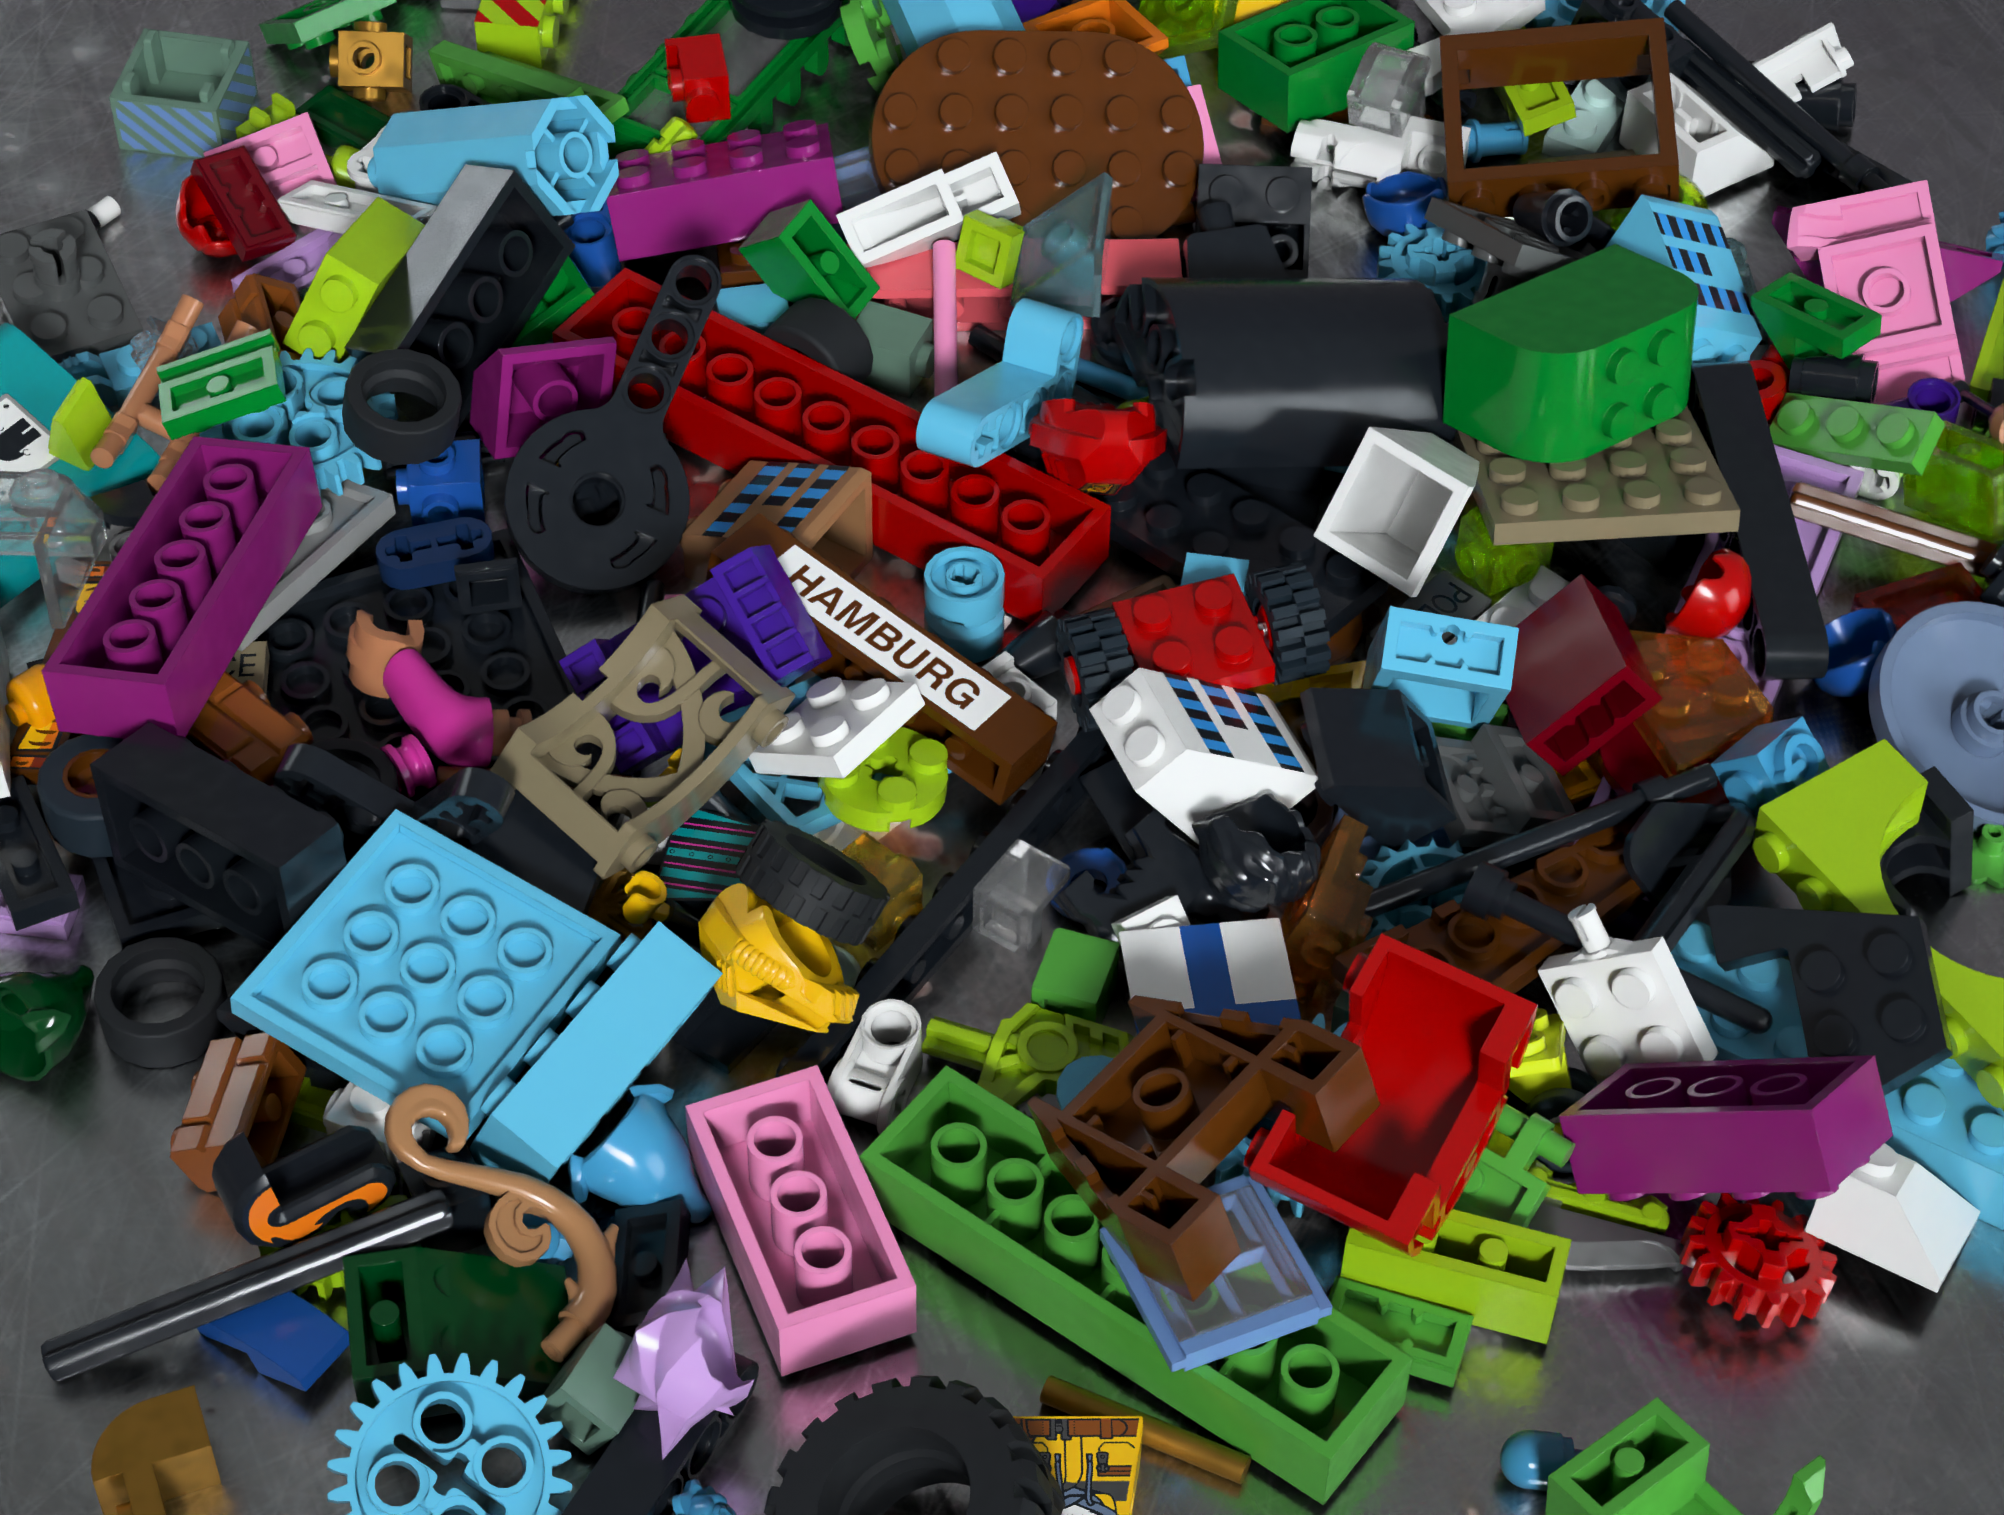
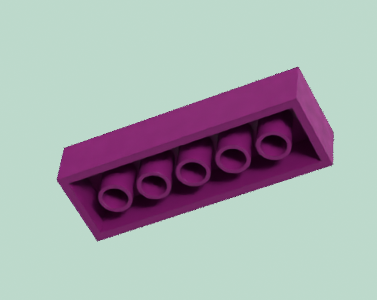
M197 436L192 438L42 669L59 731L126 739L145 724L151 722L175 736L186 737L322 508L309 447Z

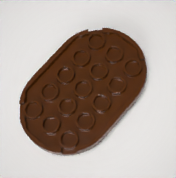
M973 30L951 33L934 39L912 52L892 73L875 103L869 127L868 148L870 164L881 195L939 169H942L944 174L993 152H997L1021 209V215L1009 220L1023 227V231H1025L1023 241L1156 239L1186 209L1197 188L1198 165L1203 164L1204 138L1200 116L1189 90L1178 74L1162 58L1148 48L1127 38L1101 32Z

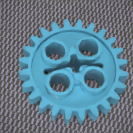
M311 348L305 349L300 360H292L286 350L281 351L279 359L282 363L287 401L271 406L265 411L250 413L215 425L199 434L200 437L309 447L320 494L321 490L329 488L334 494L341 496L343 495V481L348 479L360 485L365 483L362 468L380 470L382 468L381 460L373 459L355 447L344 431L342 407L345 384L351 369L358 363V360L351 356L339 364L335 350L327 352L321 360L314 359ZM385 392L373 396L367 401L370 408L383 417L396 421L399 418L394 394Z
M467 1353L460 1354L453 1373H444L436 1354H431L427 1360L426 1376L419 1379L405 1362L399 1364L398 1380L400 1387L394 1391L376 1378L371 1383L373 1395L378 1402L374 1409L362 1403L352 1402L349 1410L353 1417L361 1424L359 1431L348 1429L336 1430L334 1439L351 1450L349 1457L336 1458L327 1462L326 1470L347 1477L346 1485L335 1488L327 1493V1501L337 1504H349L351 1512L347 1515H442L451 1509H462L471 1515H490L474 1500L469 1498L468 1495L453 1487L445 1496L437 1493L433 1488L438 1477L437 1474L416 1458L405 1454L394 1445V1438L397 1435H405L416 1443L423 1452L441 1465L447 1466L454 1458L461 1460L466 1466L461 1475L463 1481L503 1506L505 1515H561L562 1512L558 1508L548 1503L551 1495L570 1492L572 1490V1483L553 1477L552 1468L562 1465L572 1457L570 1451L549 1450L547 1441L563 1428L562 1422H549L540 1425L535 1418L548 1400L545 1395L533 1398L525 1404L518 1398L525 1376L519 1374L503 1387L496 1383L498 1361L492 1359L479 1377L470 1375V1362ZM436 1404H446L453 1407L460 1414L463 1422L462 1433L455 1441L447 1444H437L424 1435L420 1425L421 1415L428 1407ZM507 1448L518 1455L523 1467L522 1476L516 1485L509 1488H498L491 1485L484 1478L481 1469L482 1459L489 1450ZM392 1465L403 1466L415 1475L418 1489L416 1497L410 1503L403 1506H390L377 1496L375 1478L386 1467Z

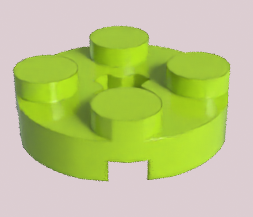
M900 727L844 779L817 777L818 789L820 787L824 792V803L832 814L853 827L872 832H889L890 822H903L910 819V828L920 826L931 820L940 811L945 802L948 785L947 749L937 740L928 739L914 730ZM875 773L894 776H886L881 781L872 779V775Z

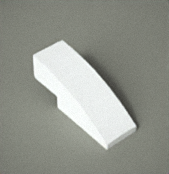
M993 152L944 174L942 169H939L837 214L836 217L851 251L864 268H868L933 249V243L939 240H950L952 242L959 240L964 215L978 209L997 219L1003 217L1009 220L1021 215V209L998 154Z

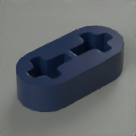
M460 517L398 529L387 533L376 545V558L380 578L389 587L399 590H410L456 581L454 565L495 560L491 529L482 520L472 517ZM470 545L471 549L462 550L461 546ZM410 557V561L400 562V558Z

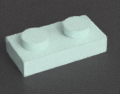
M1598 79L1581 80L1571 94L1577 117L1549 128L1544 136L1542 153L1553 157L1604 152L1621 126L1625 103Z

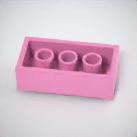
M818 1065L685 1106L691 1160L781 1377L917 1332L915 1281Z

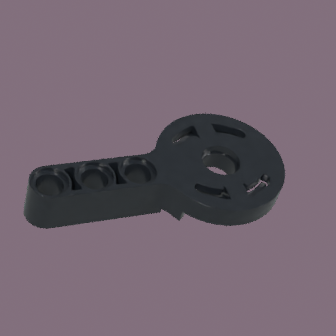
M687 255L675 261L669 269L611 400L599 408L573 411L547 422L525 441L513 460L504 494V513L510 537L527 564L540 576L561 588L591 595L612 594L631 589L656 574L668 562L682 538L689 516V487L684 468L664 436L663 420L721 289L720 272L716 265L706 257ZM683 277H695L705 285L707 296L701 300H688L678 292L676 281ZM660 330L673 331L681 338L684 349L677 354H664L654 346L652 335ZM638 383L648 384L658 392L660 403L650 409L639 408L629 399L628 389ZM572 432H580L584 435L585 441L581 440L579 434H572L567 436L562 443L555 446L551 451H549L543 459H540V456L547 449H549L555 443L559 442L565 435ZM654 467H659V468H661L662 471H663V472L665 473V475H666V479H667V493H668V502H669L668 515L665 514V508H666V497H665V490H664L665 479H664V476H663L662 472H661L660 470H658V469L655 470V471H653V472L651 473L650 469H652V468H654ZM597 482L605 484L617 495L620 506L619 513L611 522L604 525H591L577 516L573 508V495L581 486L587 483ZM528 485L529 489L526 501V486ZM540 500H542V504H541V515H542V523H543V527H544V532H542L541 525H540V521H539L538 507H539V501H540ZM636 541V545L629 552H627L625 555L618 558L617 560L612 561L611 564V559L622 554Z

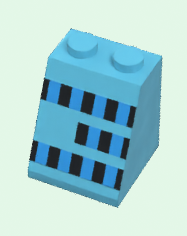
M1641 194L1605 248L1617 244L1679 271L1694 281L1698 287L1699 295L1692 363L1750 361V355L1762 340V336L1718 216L1708 209Z

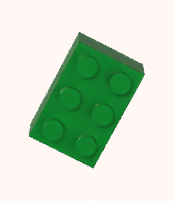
M1291 0L1219 31L1218 88L1281 130L1289 133L1297 129L1301 120L1321 119L1411 79L1403 70L1402 52L1414 47L1415 21L1380 0Z

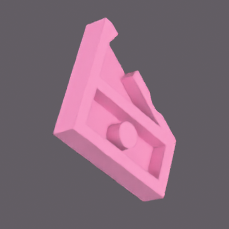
M308 112L203 153L206 157L244 145L276 201L278 198L310 180L337 185Z

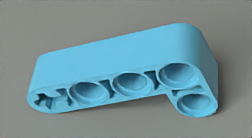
M1022 298L1017 302L1009 318L1002 361L937 395L926 404L917 425V447L921 451L976 468L1030 438L1028 433L1030 420L1040 413L1043 401L1063 398L1072 399L1083 336V317L1073 311L1029 298Z

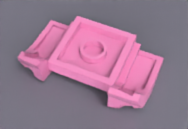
M1923 180L1792 207L1787 249L1793 251L1800 262L1820 260L1824 287L1882 315L1881 334L1851 353H1865V360L1879 361L1878 383L1873 404H1884L1907 397L1910 386L1920 379L1938 378L1949 383L1955 380L1966 382L1928 181Z

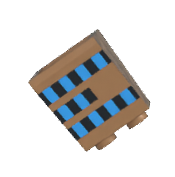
M749 461L733 479H727L720 486L715 499L699 516H693L687 522L680 540V546L683 549L685 577L703 584L706 580L711 551L760 513L780 528L788 530L797 540L827 561L838 565L847 575L855 579L873 558L872 474L861 467Z

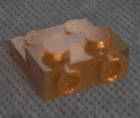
M1345 814L1320 847L1322 860L1318 879L1301 899L1286 903L1280 918L1297 1002L1303 1004L1313 997L1319 983L1330 986L1335 978L1330 974L1334 958L1340 953L1362 943L1373 921L1372 917L1364 914L1373 887L1358 880L1367 862V856L1360 853L1359 850L1368 826Z

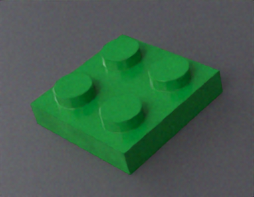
M313 0L262 22L259 26L267 44H286L288 50L305 46L306 50L336 39L334 29H342L350 25L354 29V22L379 21L383 18L380 9L397 1Z

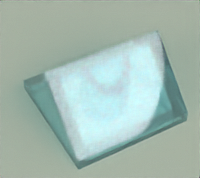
M1103 172L1023 226V231L1025 232L1015 271L1010 305L1015 307L1022 298H1029L1079 313L1081 316L1100 318L1111 231L1113 178L1109 174Z

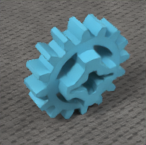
M1427 221L1426 229L1419 230L1413 224H1406L1404 236L1391 232L1388 235L1387 246H1380L1376 278H1413L1420 281L1433 291L1445 322H1449V314L1473 304L1472 299L1475 291H1478L1487 261L1471 255V249L1443 240L1441 236L1444 229L1437 227V225L1430 221Z

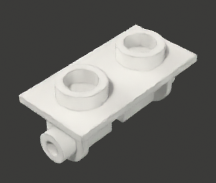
M1830 22L1815 31L1802 35L1794 43L1774 54L1756 60L1752 65L1794 102L1802 99V96L1795 85L1796 83L1804 80L1810 91L1814 93L1837 79L1847 76L1846 70L1854 66V63L1845 46L1841 47L1834 24Z

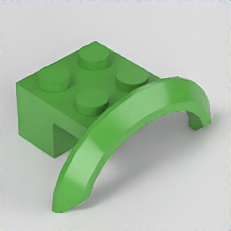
M1658 1397L1548 1476L1545 1515L1744 1514L1706 1481L1710 1443ZM1821 1455L1793 1474L1791 1485L1773 1515L1815 1514L1823 1498L1826 1460Z

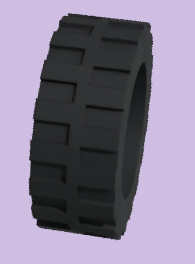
M767 819L761 823L735 869L736 874L741 877V881L746 886H749L757 896L767 901L779 912L784 913L797 923L816 931L820 935L830 937L843 944L849 943L852 946L862 945L891 898L890 894L887 893L888 889L855 860L849 858L835 847L821 841V839L803 832L792 825H786L776 820L770 821Z

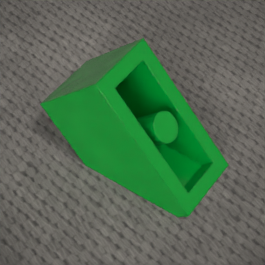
M811 199L770 212L738 248L774 294L792 303L809 297L828 300L844 309L855 319L880 289L879 285Z

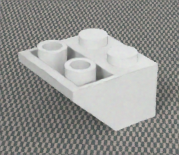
M1670 73L1679 160V197L1686 204L1773 167L1775 159L1698 91ZM1651 81L1627 92L1619 143L1627 150L1633 149L1636 155L1658 154Z

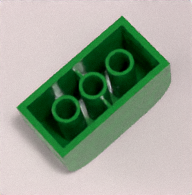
M1614 244L1449 314L1443 423L1509 456L1532 462L1563 463L1587 458L1679 415L1686 408L1689 399L1699 295L1697 285L1692 279L1679 271Z

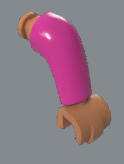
M362 609L358 610L356 621L349 629L346 652L350 662L349 678L352 684L361 692L370 696L390 698L418 740L432 755L447 765L488 768L491 757L500 756L516 729L533 721L531 711L528 709H519L516 717H510L507 709H492L489 698L467 696L456 692L421 655L424 639L422 620H408L406 635H400L377 628L373 624V615Z

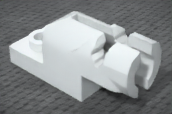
M1363 106L1356 126L1323 119L1301 120L1294 134L1290 156L1295 157L1290 167H1312L1313 182H1318V180L1328 176L1331 178V186H1354L1366 189L1369 182L1377 184L1388 176L1406 171L1426 174L1434 179L1443 177L1447 181L1444 122ZM1462 126L1464 169H1466L1471 128Z

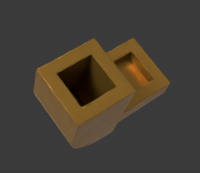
M194 1385L149 1398L129 1407L119 1414L103 1431L95 1446L91 1462L92 1481L103 1515H167L163 1501L221 1484Z

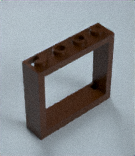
M1664 17L1439 36L1449 202L1500 217H1513V206L1516 200L1525 193H1538L1566 188L1580 192L1590 203L1592 211L1632 208L1641 194L1679 203V160ZM1651 74L1658 154L1464 169L1460 90Z

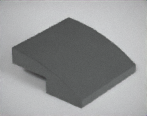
M1483 724L1471 741L1436 737L1457 817L1456 820L1443 826L1452 845L1458 840L1461 847H1485L1576 812L1553 767L1525 744L1518 728Z

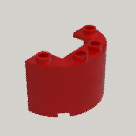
M1381 933L1371 953L1367 955L1359 952L1346 974L1343 991L1349 993V1022L1340 1036L1362 1048L1380 1106L1335 1153L1296 1133V1115L1282 1109L1271 1130L1261 1127L1257 1131L1248 1147L1243 1165L1249 1169L1252 1180L1406 1255L1415 1257L1420 1254L1424 1243L1415 1240V1238L1420 1235L1431 1241L1433 1240L1464 1191L1492 1136L1508 1099V1096L1505 1094L1509 1088L1511 1066L1518 1069L1522 1064L1533 1030L1538 1004Z

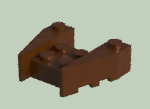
M1135 995L1128 1004L1139 1033L1062 1111L1035 1096L1027 1102V1105L1050 1159L1139 1272L1194 1302L1241 1253L1220 1195L1200 1185V1183L1264 1117L1276 1122L1282 1109L1295 1114L1296 1133L1335 1153L1380 1106V1102L1362 1048L1311 1022L1283 1017L1279 1026L1251 1022L1248 1012L1225 1008L1219 1017L1185 1012L1182 1002Z

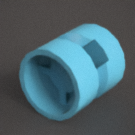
M953 547L935 554L926 564L924 572V601L926 604L924 629L939 636L945 644L973 663L982 662L992 657L1002 647L1004 639L1005 611L1003 604L1005 600V572L1002 563L992 553L976 547Z

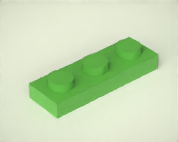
M1786 392L1769 429L1774 445L1837 464L1922 476L1946 424L1934 411Z

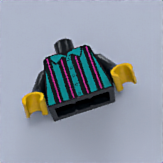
M682 748L676 750L668 758L669 766L659 776L677 773ZM718 790L695 814L669 836L658 875L648 871H640L626 884L624 890L630 897L622 906L625 919L632 924H643L649 918H652L653 927L660 921L696 952L701 953L698 922L716 896L724 889L733 884L743 883L741 877L736 874V865L761 824L735 806Z

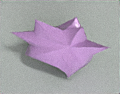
M687 1258L666 1295L661 1297L651 1307L643 1322L636 1328L633 1340L613 1377L640 1394L633 1409L658 1411L662 1460L693 1425L713 1410L733 1415L729 1407L737 1405L747 1398L755 1380L742 1381L737 1374L725 1267L695 1290Z

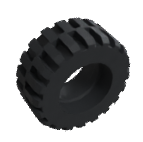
M916 1375L911 1377L910 1386H902L897 1378L872 1384L873 1393L859 1398L853 1392L834 1403L838 1411L824 1422L816 1417L801 1433L806 1441L797 1452L789 1449L777 1472L783 1478L780 1487L771 1486L764 1509L766 1515H883L894 1503L907 1494L922 1487L939 1483H958L970 1486V1500L966 1515H1061L1066 1504L1060 1485L1050 1473L1049 1465L1022 1427L1018 1425L1009 1410L994 1397H983L977 1387L960 1380L949 1381L946 1387L938 1376Z

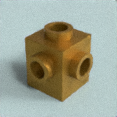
M371 21L354 22V31H338V44H331L330 75L331 77H338V86L346 91H353V98L359 101L384 102L386 101V92L412 93L413 38L404 32H387L386 23ZM374 55L373 64L366 68V61Z

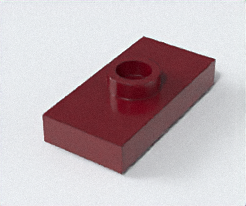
M244 145L193 160L190 172L242 262L280 251L295 242L297 237L295 231Z

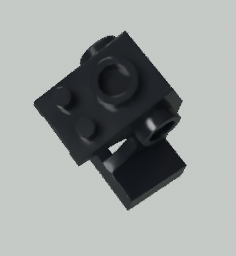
M1935 766L1920 773L1928 781L1919 822L1899 836L1886 850L1880 860L1881 874L1886 892L1899 915H1911V906L1894 887L1896 883L1905 877L1916 873H1930L1949 897L1972 885L1974 810Z

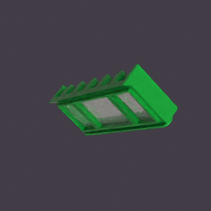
M706 0L695 13L693 12L688 15L681 28L671 37L679 38L720 33L729 75L731 119L689 123L697 132V139L703 140L705 145L727 141L728 135L745 130L747 127L748 130H759L761 135L770 133L773 127L772 99L776 96L777 101L792 107L798 103L801 96V68L804 66L805 71L818 76H822L827 70L829 63L828 38L831 36L832 41L850 46L841 15L830 28L814 36L794 40L770 39L749 32L735 20L730 8V0ZM843 0V5L850 3L847 0ZM665 42L657 48L654 56L638 72L633 73L628 78L625 86L617 93L625 96L630 111L612 123L615 132V142L607 143L609 159H615L618 154L625 151L645 149L653 138L659 141L662 137L660 130L672 117L676 116L686 121L682 101L672 102L671 92L668 89Z

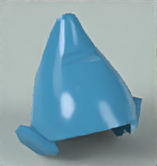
M662 1084L628 1087L631 1094L627 1095L626 1101L630 1102L632 1106L608 1137L585 1158L571 1154L568 1175L570 1189L575 1200L578 1203L586 1201L588 1192L625 1207L682 1199L691 1213L690 1223L700 1224L708 1218L712 1208L694 1175L687 1144L664 1106V1103L673 1098L674 1090Z

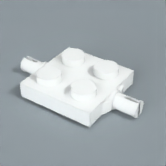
M1589 903L1587 906L1583 904L1573 909L1568 914V919L1571 921L1583 947L1577 952L1549 956L1538 969V973L1561 1020L1564 1022V1026L1587 1073L1600 1084L1626 1063L1713 1061L1719 1052L1663 936L1638 941L1612 938L1608 936L1596 911L1595 904Z

